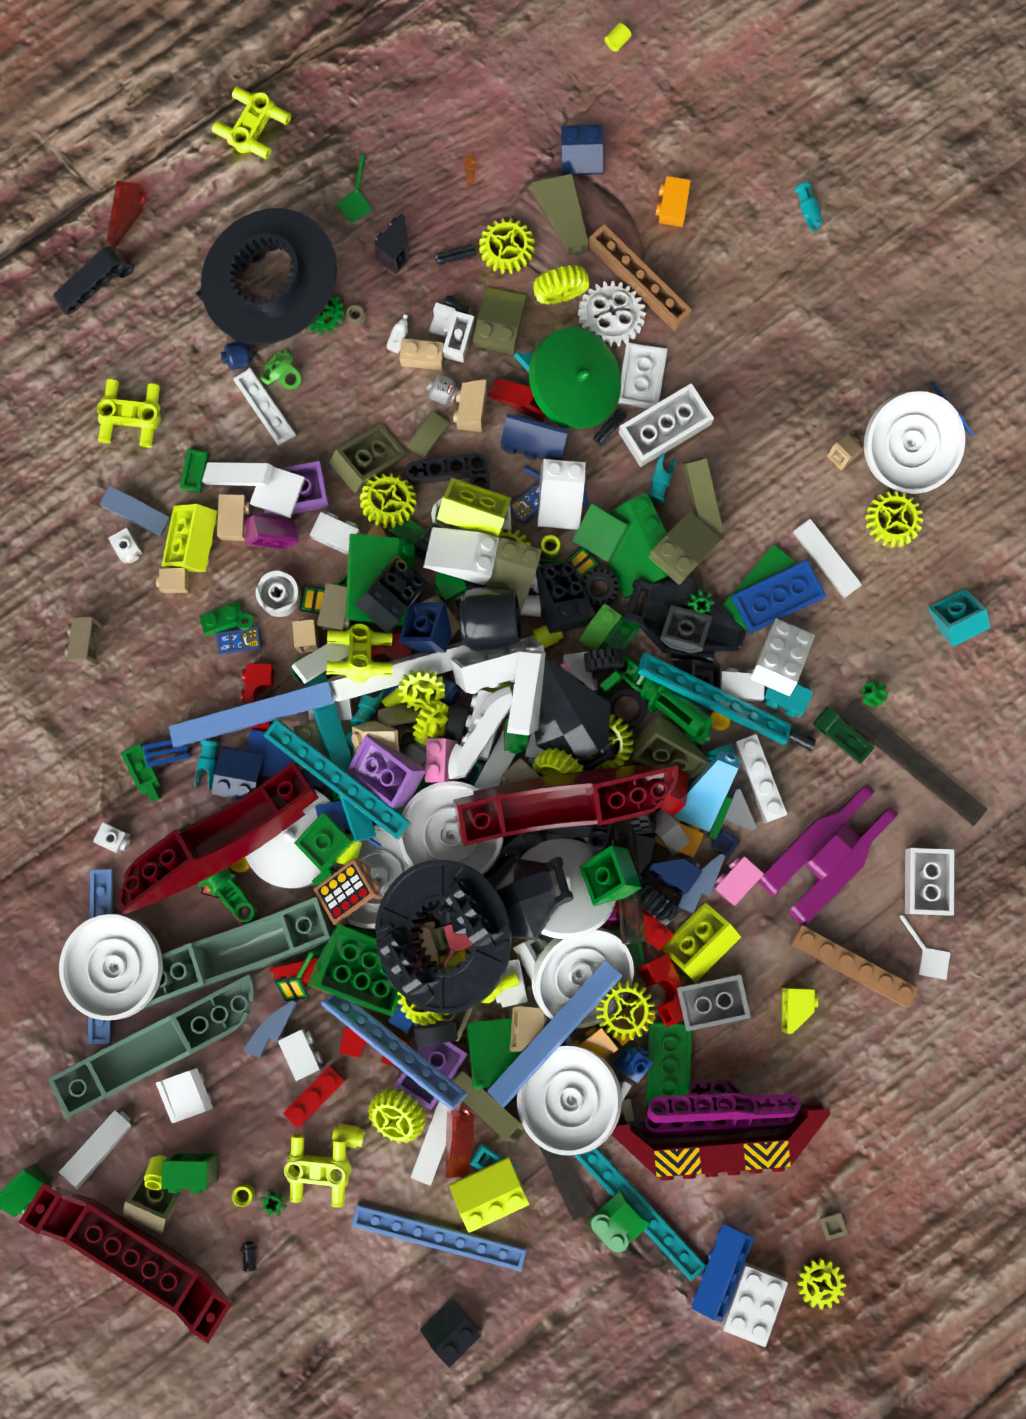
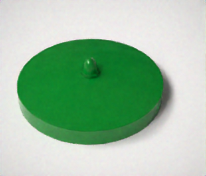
M563 328L546 336L537 345L532 354L529 365L531 391L540 409L553 422L564 428L583 430L602 423L615 410L621 393L620 371L612 351L597 335L582 328Z

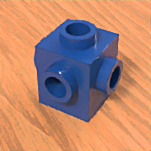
M628 1043L625 1049L621 1051L614 1065L622 1074L638 1083L649 1070L653 1061L647 1056L649 1052L640 1045L635 1047Z

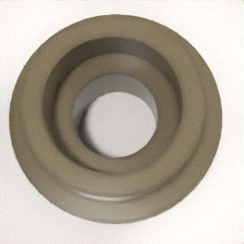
M352 305L346 310L345 317L349 324L358 326L365 321L366 312L363 307ZM355 313L360 315L357 319H354L352 316Z

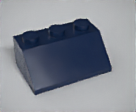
M507 413L501 439V449L512 455L516 453L523 454L529 460H536V458L541 460H563L568 443L569 430Z

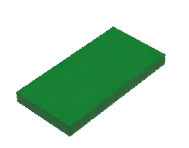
M773 545L724 602L722 607L734 617L733 620L748 632L731 596L797 563L777 546Z
M664 1022L648 1024L649 1054L647 1056L653 1063L647 1071L646 1110H648L651 1100L655 1097L687 1094L691 1084L692 1031L686 1032L684 1023H677L665 1027ZM682 1106L675 1107L677 1111H685ZM660 1107L653 1108L654 1111H663Z

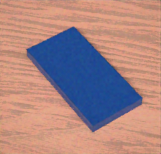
M808 559L731 596L749 634L774 623L776 618L781 620L827 597Z
M250 730L246 750L264 754L262 776L272 777L292 761L299 767L294 759L263 736L265 732ZM309 771L303 772L312 786L325 789L326 784Z

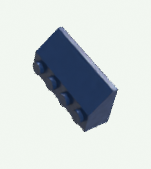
M691 858L655 863L645 869L646 872L679 895L687 894L703 872L698 869L700 865Z

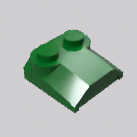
M621 1190L588 1220L596 1235L612 1251L618 1254L625 1251L628 1245L651 1224L622 1194Z

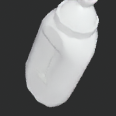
M404 314L403 318L395 324L387 342V349L395 353L400 352L402 338L406 339L408 334L407 314Z

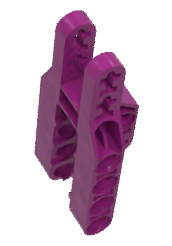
M868 784L863 786L837 814L814 821L757 881L773 896L805 864L819 880L788 911L803 926L807 925L864 867L871 843L898 816V813L890 806L860 837L845 824L875 792Z
M731 1080L696 1081L690 1084L686 1095L653 1098L644 1120L643 1133L648 1138L656 1139L731 1135L750 1130L784 1129L792 1125L801 1103L798 1097L792 1094L760 1096L744 1094ZM718 1090V1091H721L722 1093H721V1094H715L714 1091ZM787 1101H790L791 1105H795L793 1109L784 1106ZM765 1102H768L769 1106L763 1107ZM682 1106L685 1111H677L675 1107ZM728 1106L729 1108L722 1109L721 1107ZM660 1107L663 1112H655L653 1108ZM699 1108H707L706 1110H699ZM767 1118L765 1123L761 1119ZM722 1120L724 1125H717L714 1121ZM700 1121L702 1126H695L692 1122ZM655 1122L658 1128L653 1129L648 1123ZM678 1122L680 1127L675 1128L670 1123Z

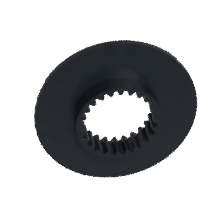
M269 208L241 217L219 235L206 256L201 274V294L208 315L226 335L250 345L274 344L295 336L307 328L319 316L333 295L337 280V260L333 245L324 230L314 220L294 210ZM284 249L286 253H289L288 255L292 259L290 263L293 265V268L290 269L293 275L288 277L290 283L284 284L285 290H278V296L272 294L271 300L264 297L263 301L259 298H256L254 301L251 297L243 294V290L240 288L241 283L238 279L241 278L240 274L249 268V264L261 261L269 251Z
M425 861L401 873L389 886L381 900L375 923L377 950L388 978L408 1001L420 1007V1009L429 1012L456 1013L476 1006L496 989L509 963L512 945L511 925L502 898L495 887L480 872L457 861ZM448 903V906L453 907L456 919L465 927L466 935L473 943V946L468 947L471 953L465 954L466 960L460 961V965L453 966L452 968H444V965H437L436 960L430 961L431 955H425L427 948L421 946L424 939L420 938V935L423 934L420 926L425 924L422 918L428 917L427 912L432 911L433 907L439 904Z

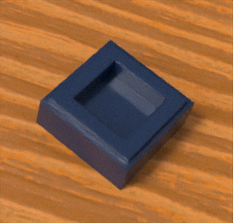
M722 829L710 847L718 853L725 855V858L728 859L740 841Z

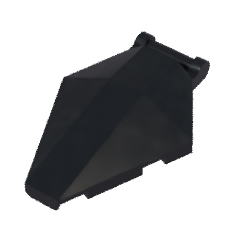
M688 576L680 585L673 579L656 584H649L636 579L633 581L632 595L627 612H624L622 620L638 625L663 653H688L669 648L660 638L671 605L690 610L691 606H688L686 601L691 600L690 592H697L700 585L691 576ZM641 591H644L646 593L642 599L639 613L636 615L635 611ZM710 596L709 598L714 601V604L710 605L709 608L711 612L703 614L712 616V621L703 649L699 652L741 650L746 631L733 620L734 617Z
M545 657L539 725L538 730L534 732L536 746L543 750L548 748H558L559 751L565 750L566 754H572V758L578 759V764L604 749L605 753L583 764V771L592 770L608 760L616 759L617 756L608 742L611 702L598 692H594L580 679L560 665H556L547 657Z
M511 857L488 878L504 902L510 920L512 937L537 940L550 920V916L558 906L571 902L574 899L565 878L562 857H555L546 863ZM552 870L555 871L561 892L559 896L555 894L549 873ZM453 909L449 913L453 932L455 935H466V929L456 919Z

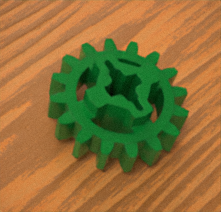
M332 295L328 302L335 309L327 304L323 310L325 311L323 315H319L315 319L317 324L312 322L305 329L311 328L312 334L318 331L320 336L325 331L328 335H331V329L338 331L336 325H342L343 321L341 318L345 317L344 311H341L344 309L343 303H340V298L337 296L333 299L334 295Z

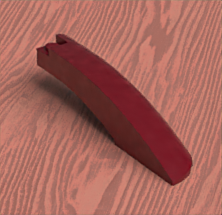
M292 761L240 800L201 821L180 830H173L141 854L125 872L122 889L119 888V905L122 913L126 914L181 892L217 874L272 840L305 815L303 810L319 798L310 781Z
M641 765L571 772L473 791V795L453 799L456 812L455 819L462 844L467 846L505 836L552 828L594 824L600 826L646 815L662 806L669 793L673 792L678 778V765Z

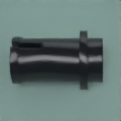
M447 295L443 305L455 308L457 312L467 314L470 308V304L454 298V295Z
M793 728L790 732V744L795 743L808 751L813 749L816 739L801 733L800 729L796 730Z
M254 1241L243 1242L242 1247H240L243 1256V1271L247 1272V1269L249 1272L257 1270L256 1250L258 1246L255 1245Z

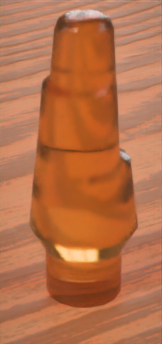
M467 155L465 156L464 170L466 172L467 187L471 188L474 181L475 163L474 156Z

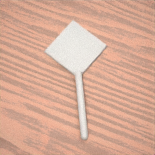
M900 915V919L922 948L919 975L946 980L950 952L926 948L906 918Z

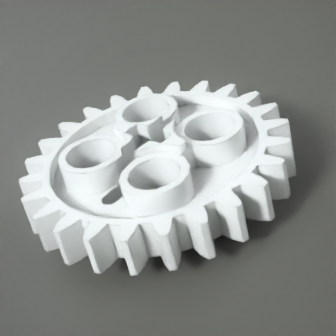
M604 281L602 288L595 284V291L589 288L588 295L584 294L583 301H580L579 304L581 309L578 310V315L581 316L579 317V323L583 324L582 329L588 330L604 342H608L609 347H612L613 342H616L617 346L620 347L622 340L628 344L629 337L634 340L636 333L640 334L641 327L644 325L643 319H645L646 313L642 312L645 308V305L640 304L642 298H635L637 291L630 293V286L623 289L622 282H620L618 287L615 286L614 281L611 282V286H608ZM615 301H622L624 304L619 305ZM600 304L604 308L599 309L596 308L595 305ZM621 319H625V320H627L629 323L624 324V323L620 322V320H621ZM605 323L609 327L604 328L601 327L600 324Z

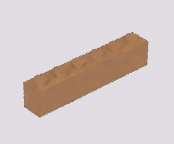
M605 224L589 237L588 247L627 286H630L633 291H637L636 294L674 332L690 319L692 309Z
M798 925L789 942V945L903 1007L909 1008L919 990V988L803 925Z

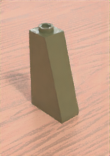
M572 174L532 182V195L567 255L579 256L588 251V239Z
M697 458L681 462L680 465L693 514L717 536L724 533L707 458Z
M464 1071L457 1073L452 1078V1081L467 1092V1097L463 1102L503 1139L516 1144L526 1132L520 1118L508 1107H501L487 1092L486 1088L474 1090L472 1076Z

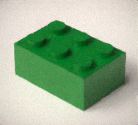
M175 1153L162 1161L161 1189H168L169 1193H180L183 1189H190V1193H204V1190H207L218 1181L219 1153Z

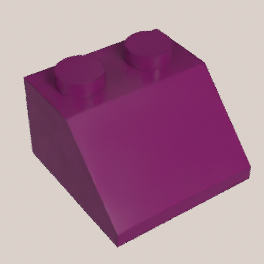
M255 513L246 519V545L285 550L299 542L293 521H287L285 517L275 516L273 518H266L265 514Z

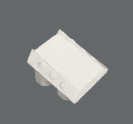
M197 1068L156 1082L172 1123L213 1109L210 1096L207 1094L203 1084V1074L198 1072Z

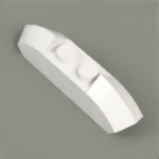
M510 686L494 692L481 704L480 708L485 711V714L480 713L475 720V729L472 733L468 731L462 741L464 746L455 744L451 752L448 764L449 779L467 777L511 709L512 693Z

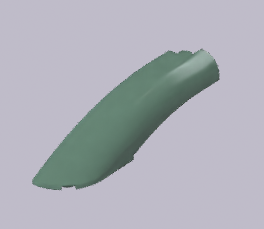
M312 898L251 923L186 944L162 954L163 970L159 987L154 997L142 1010L251 973L328 942L334 930L319 898Z
M249 974L47 1078L66 1118L81 1112L235 1031L247 1018L253 1002V985Z

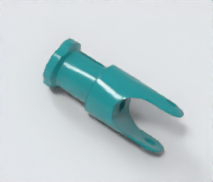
M804 182L796 186L794 192L798 194L801 202L800 209L809 229L816 232L823 223L821 209L817 198L813 195L812 183Z
M663 453L658 458L651 480L653 484L650 493H648L650 500L655 503L665 502L666 488L670 486L676 465V459H673L668 471L665 472L662 464L665 456Z
M382 689L380 695L376 698L369 697L367 694L362 696L358 704L359 709L355 717L351 719V723L354 726L369 722L384 696L385 689Z
M201 740L202 748L201 755L197 761L195 787L198 788L200 786L202 773L206 770L209 775L208 789L211 790L217 760L215 759L216 750L220 742Z

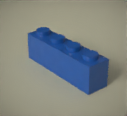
M723 1224L717 1233L715 1247L709 1254L707 1268L701 1275L699 1289L693 1296L691 1309L712 1320H724L755 1236L733 1225Z

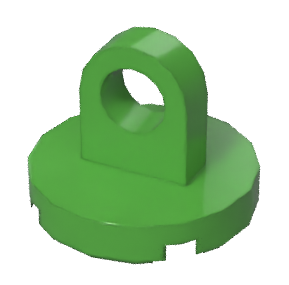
M283 348V353L277 352L266 363L263 369L265 373H260V379L265 384H270L277 380L283 387L295 389L301 383V376L290 364L294 353L289 348ZM293 373L296 377L295 381L290 384L286 383L285 376Z

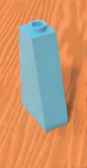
M720 751L688 786L686 805L671 817L710 832L737 773L741 759L732 753Z

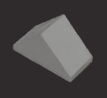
M741 790L734 791L731 797L732 802L724 820L749 831L757 829Z
M659 810L655 814L656 830L654 833L671 854L675 855L690 841L678 823L668 813Z

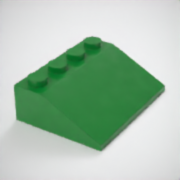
M648 494L640 495L610 511L609 513L629 524L610 561H606L611 572L614 573V577L618 580L617 582L624 599L632 595V584L636 579L649 584H656L671 578L648 558L651 551L667 535Z
M350 534L345 619L376 624L354 604L396 554L414 569L415 541L392 537ZM407 612L394 627L403 626Z
M337 924L314 966L308 986L393 1017L398 1005L397 1001L400 1000L401 996L398 995L397 992L399 991L392 984L383 968L377 950L376 939Z

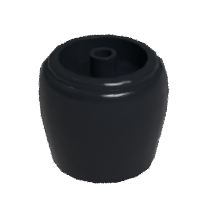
M476 587L466 590L460 596V627L463 643L466 647L473 651H485L520 642L521 618L516 590Z

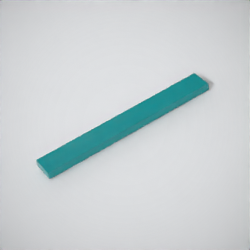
M646 652L642 655L638 674L782 745L788 743L791 724Z
M322 674L304 684L307 688L328 681L326 675ZM335 703L312 709L328 759L346 772L352 762V757ZM340 796L354 842L375 837L376 833L372 820Z
M275 719L263 735L395 839L399 840L411 824L404 816L278 719Z
M598 1148L583 1154L574 1155L612 1197L621 1190L622 1194L651 1222L644 1231L691 1282L707 1267L703 1260Z

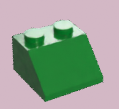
M611 845L579 866L593 906L626 898L642 888L628 848Z
M36 1164L23 1169L0 1191V1209L13 1217L20 1214L23 1215L42 1183L52 1184L53 1182Z

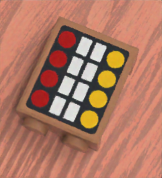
M353 859L313 889L333 925L337 926V924L346 926L350 923L347 916L370 899L376 898L381 900L383 898L380 892L382 890L380 884L371 877V869L364 861L361 862Z

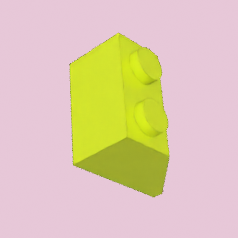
M782 987V1032L792 1034L814 1013V1008L818 1007V994H815V990Z

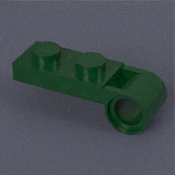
M826 707L813 722V725L859 765L874 749L871 744L844 723L841 717L829 707Z

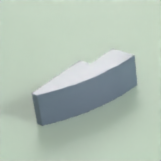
M111 486L108 487L100 502L104 509L160 537L170 520V517Z
M718 855L701 869L703 872L687 894L681 895L677 903L678 908L694 913L701 894L710 896L725 855Z
M293 1000L270 1015L255 1031L243 1051L261 1058L270 1040L278 1042L281 1039L299 1001Z

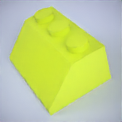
M451 477L437 519L445 524L461 527L466 531L481 532L498 538L511 498Z
M199 504L173 506L161 566L165 568H185L188 572H206L218 511Z
M705 902L674 933V936L663 947L662 951L665 954L668 953L669 958L696 983L741 936L728 921Z
M509 1156L449 1184L460 1216L469 1233L529 1205L526 1192Z

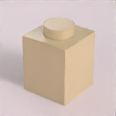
M185 568L159 569V575H156V586L163 593H189V572Z

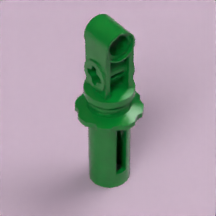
M623 656L624 663L626 661L628 664L626 670L624 667L613 669L632 688L641 693V698L649 701L648 709L650 712L655 713L657 710H661L695 739L701 738L712 725L713 719L685 696L638 674L640 661L635 657Z
M188 823V824L184 825L183 827H181L180 829L185 828V827H187V826H189V825H192V824H191V823ZM229 867L198 883L199 888L208 886L213 896L218 895L223 904L239 921L251 923L257 919V908L240 885L235 882L237 876L229 871ZM245 907H249L251 914L248 918L244 919L242 917V910Z

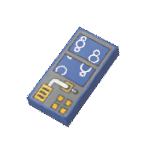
M540 483L510 504V509L521 523L538 511Z
M258 627L248 630L241 629L216 633L219 655L261 649Z

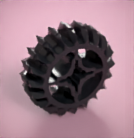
M638 875L642 888L631 894L630 897L659 922L668 925L679 912L678 907L643 876Z

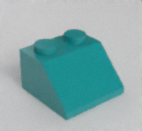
M965 588L928 606V610L942 636L953 647L991 628L987 609Z

